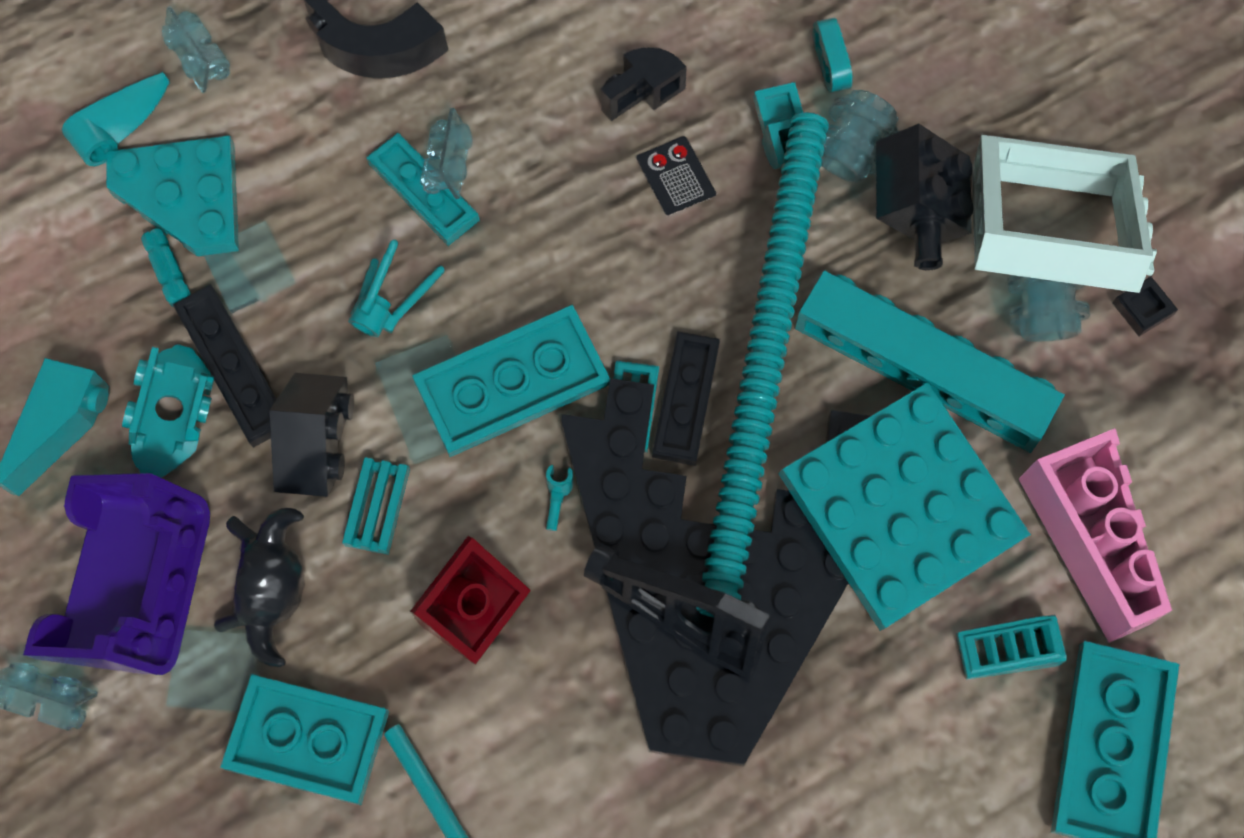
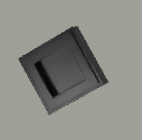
M1152 276L1144 280L1140 293L1126 291L1117 296L1112 303L1139 337L1171 318L1178 311L1177 307Z

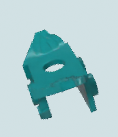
M176 344L172 348L165 349L159 353V348L152 347L149 359H140L138 362L133 385L140 386L141 389L137 402L128 401L122 427L130 429L129 445H131L132 460L140 473H151L162 478L177 468L197 449L201 429L196 427V423H206L212 398L203 395L210 396L215 376L211 375L193 348ZM165 397H172L182 404L183 412L175 420H163L156 413V404Z

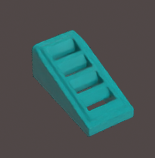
M1055 614L956 633L966 680L1057 667L1066 661L1063 640ZM1035 632H1040L1045 653L1043 655L1039 653ZM1022 634L1027 658L1020 659L1015 635ZM1002 637L1007 658L1005 662H1000L995 638ZM983 640L988 665L980 666L975 641Z

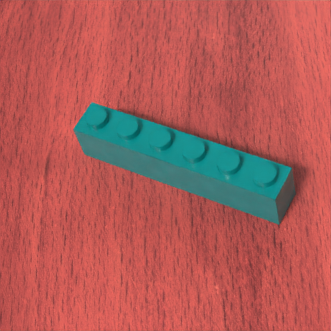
M824 270L798 314L795 330L911 391L928 382L947 410L1029 453L1041 441L1065 394L1055 390V387L1049 381L1040 377H1030L1016 370L1014 365L1005 358L989 356L981 352L966 338L958 335L951 336L935 328L934 324L927 318L920 315H910L896 308L895 304L888 298L877 294L871 295L863 291L851 279L843 275H832Z

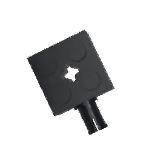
M919 123L876 141V219L915 240L914 266L920 270L927 271L943 266L942 243L972 233L971 215L973 214L974 206L971 199L970 176L973 173L970 156Z

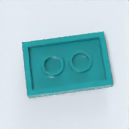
M251 674L220 768L362 805L390 711L386 708Z

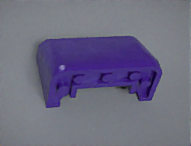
M151 473L71 476L65 496V512L70 522L87 531L64 616L45 614L38 617L29 631L23 655L42 661L138 674L164 675L175 666L179 656L209 528V506L200 495Z

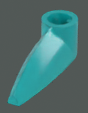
M161 72L89 105L65 121L62 127V134L88 166L94 167L106 163V152L116 151L118 143L137 129L156 108L170 83L164 72Z

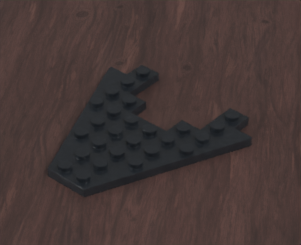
M610 378L604 420L562 414L561 419L562 430L594 549L598 544L602 543L618 551L619 558L705 586L706 583L702 581V575L708 572V568L704 564L707 558H711V554L707 552L708 545L714 542L710 538V533L716 529V526L709 523L681 520L687 476L642 469L654 385ZM831 410L828 416L826 443L869 418L870 415ZM777 489L775 492L771 531L754 530L748 533V536L752 538V543L745 549L749 552L748 560L743 561V565L747 567L744 575L740 576V579L744 581V586L742 589H738L737 593L742 596L741 600L755 604L761 611L770 615L759 665L750 680L707 659L606 591L649 753L744 766L849 584L788 490ZM641 588L666 605L667 596ZM682 604L681 614L684 618L703 631L712 633L715 618L701 614L694 606Z

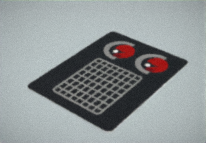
M686 136L679 137L636 156L644 175L667 216L717 195Z

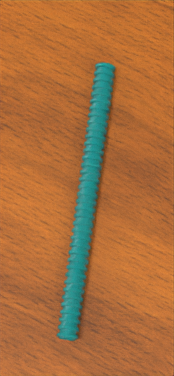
M811 112L795 114L790 122L789 140L785 148L787 152H785L783 158L782 176L778 184L780 188L777 190V201L774 205L775 213L771 220L773 225L769 230L770 238L766 245L768 250L764 256L766 263L762 266L763 276H761L759 281L761 288L757 292L759 301L755 303L754 310L756 314L752 318L754 327L750 329L749 336L751 340L747 343L749 353L745 355L744 359L747 366L742 369V376L745 379L741 380L739 388L743 392L737 395L736 401L740 405L735 407L734 415L737 419L733 420L731 425L735 432L729 436V442L732 446L728 447L726 455L730 460L724 462L723 468L727 473L721 477V483L724 487L720 488L718 496L722 501L716 504L715 510L719 515L714 516L713 524L716 526V529L710 533V538L714 542L709 544L707 552L711 554V558L705 560L704 566L708 568V572L702 575V581L706 583V587L724 592L738 600H741L742 597L737 593L738 589H742L744 586V581L740 579V576L744 575L747 567L743 565V561L749 558V552L745 549L752 543V538L748 536V533L753 532L755 527L751 519L757 516V510L753 507L760 500L756 492L762 488V482L759 478L763 477L765 469L761 464L766 463L768 456L764 451L768 450L770 446V441L766 437L771 436L773 430L769 424L774 422L775 414L772 410L776 409L778 403L774 397L778 396L780 392L777 384L781 383L783 375L779 371L783 370L785 361L782 358L787 354L785 344L789 342L790 335L788 331L792 328L790 319L793 318L795 312L792 306L797 301L795 293L798 292V280H800L802 274L800 269L804 263L802 255L806 252L805 242H807L809 236L807 230L811 226L812 205H814L816 199L814 193H816L818 188L816 181L820 177L821 157L825 150L823 145L826 143V133L829 129V123L824 117ZM696 607L701 614L714 618L708 611Z

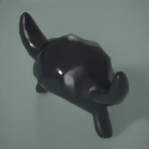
M281 508L271 512L260 525L258 533L250 529L236 516L230 517L226 522L229 532L241 541L239 546L240 561L235 582L232 613L217 618L214 622V628L218 632H224L239 626H245L246 640L251 653L261 663L272 667H282L286 664L285 658L279 653L274 642V626L289 619L297 610L305 587L301 560L296 551L284 542L288 527L293 523L302 521L304 518L302 512L294 508Z

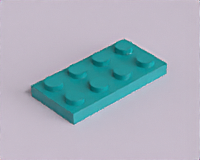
M573 304L412 375L413 381L450 458L603 389L610 384V377Z
M1087 641L1079 644L1051 833L1070 838H1157L1179 663Z

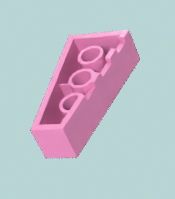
M1116 428L1037 459L1019 478L1021 485L1109 643L1152 624L1172 611L1154 551L1148 550L1142 531L1146 525L1141 509L1136 510L1129 489L1132 480L1127 465H1122L1117 446L1120 444Z

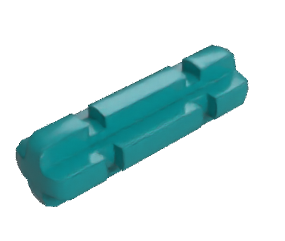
M154 228L150 232L143 233L141 241L145 251L148 252V258L158 282L162 285L166 301L174 307L172 304L191 294L187 284L184 283V277L173 251L170 250V244L166 235L161 229Z

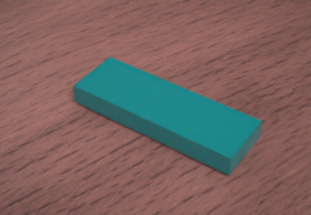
M399 133L395 134L366 157L368 164L447 246L451 245L480 221L479 214Z

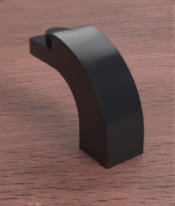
M304 0L309 14L306 17V21L316 34L324 57L348 73L377 79L400 77L425 68L449 51L444 27L418 2L389 22L380 25H361L343 17L327 0Z

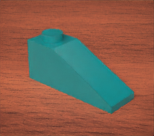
M47 358L44 359L0 462V487L10 494L20 496L94 426L98 413L104 411L109 398V385L94 370Z

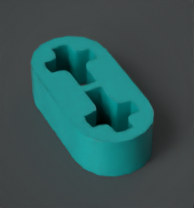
M836 18L814 21V46L827 90L829 92L851 89L853 83L852 68L838 20Z

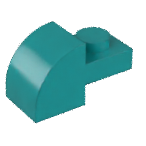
M795 82L758 90L753 95L763 133L761 142L768 162L773 169L782 168L784 164L783 158L785 152H787L785 148L789 140L788 132L791 128V118L795 114L803 113Z

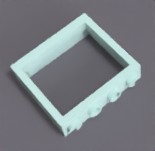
M981 135L972 173L975 270L1140 293L1146 275L1152 276L1155 271L1153 262L1157 249H1152L1151 247L1153 225L1147 222L1146 218L1148 198L1142 195L1144 175H1139L1136 155ZM1001 181L1112 196L1119 246L1003 230Z

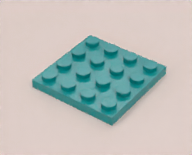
M928 382L786 466L778 473L879 631L892 625L1031 535Z

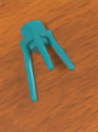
M395 239L390 241L380 265L377 258L371 260L358 300L348 320L359 331L376 338L380 336L383 329L392 333L398 321L445 272L443 266H438L391 314L388 311L391 304L379 296L378 293L398 247V241Z

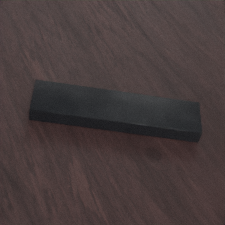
M212 284L172 304L211 375L215 376L214 380L249 444L254 448L271 438L269 410L277 398Z

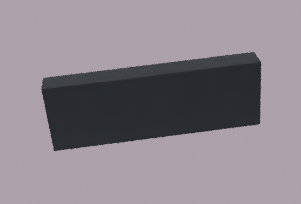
M677 331L652 458L696 466L720 339Z

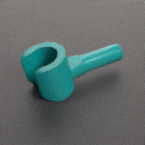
M550 465L546 471L547 489L551 493L546 530L557 531L561 503H563L564 496L568 495L573 489V471L571 467L568 468L567 479L562 482L553 480L554 465Z

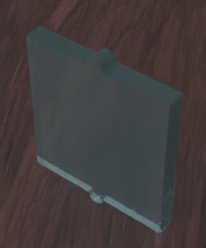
M266 221L238 233L239 251L204 255L231 313L258 301L267 302L269 296L296 284Z
M184 630L178 659L170 671L172 674L166 706L239 712L251 674L260 675L259 671L256 670L257 658L251 653L246 640V634Z

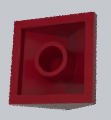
M467 536L410 612L420 626L476 665L531 590L473 537Z

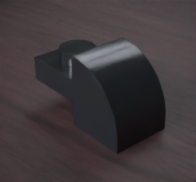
M643 47L625 53L623 55L624 73L611 76L603 87L600 88L601 110L611 122L642 100L653 111L686 89L687 66L677 56L660 48Z

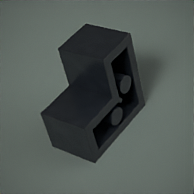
M294 373L270 408L274 492L328 497L336 480H342L345 469V456L343 453H338V440L342 437L343 426L346 420H351L353 417L355 405L354 395L348 393L347 377Z

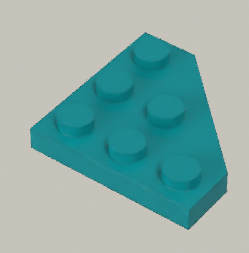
M230 135L106 152V187L114 198L132 207L140 213L142 218L156 228L161 229L166 235L169 234L183 244L184 248L197 257L239 251L235 145Z

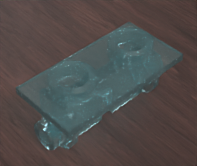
M171 6L167 7L166 21L162 27L163 40L168 49L174 50L180 59L186 76L190 79L193 78L201 92L205 93L208 79L216 78L217 80H223L229 76L230 63L216 43L201 46L211 43L212 37L197 15L185 11L177 16Z
M450 108L448 121L438 120L430 128L426 151L429 158H426L424 161L420 182L427 193L436 194L442 189L449 188L454 198L460 199L462 182L467 176L466 160L468 149L472 147V134L469 126L466 123L463 124L454 108Z
M12 663L9 667L0 670V709L29 718L34 715L36 703H40L41 707L37 721L62 728L66 731L72 728L79 729L86 719V711L81 709L82 703L97 697L98 692L81 687L82 682L75 678L65 676L50 677L41 674L38 667L27 663Z

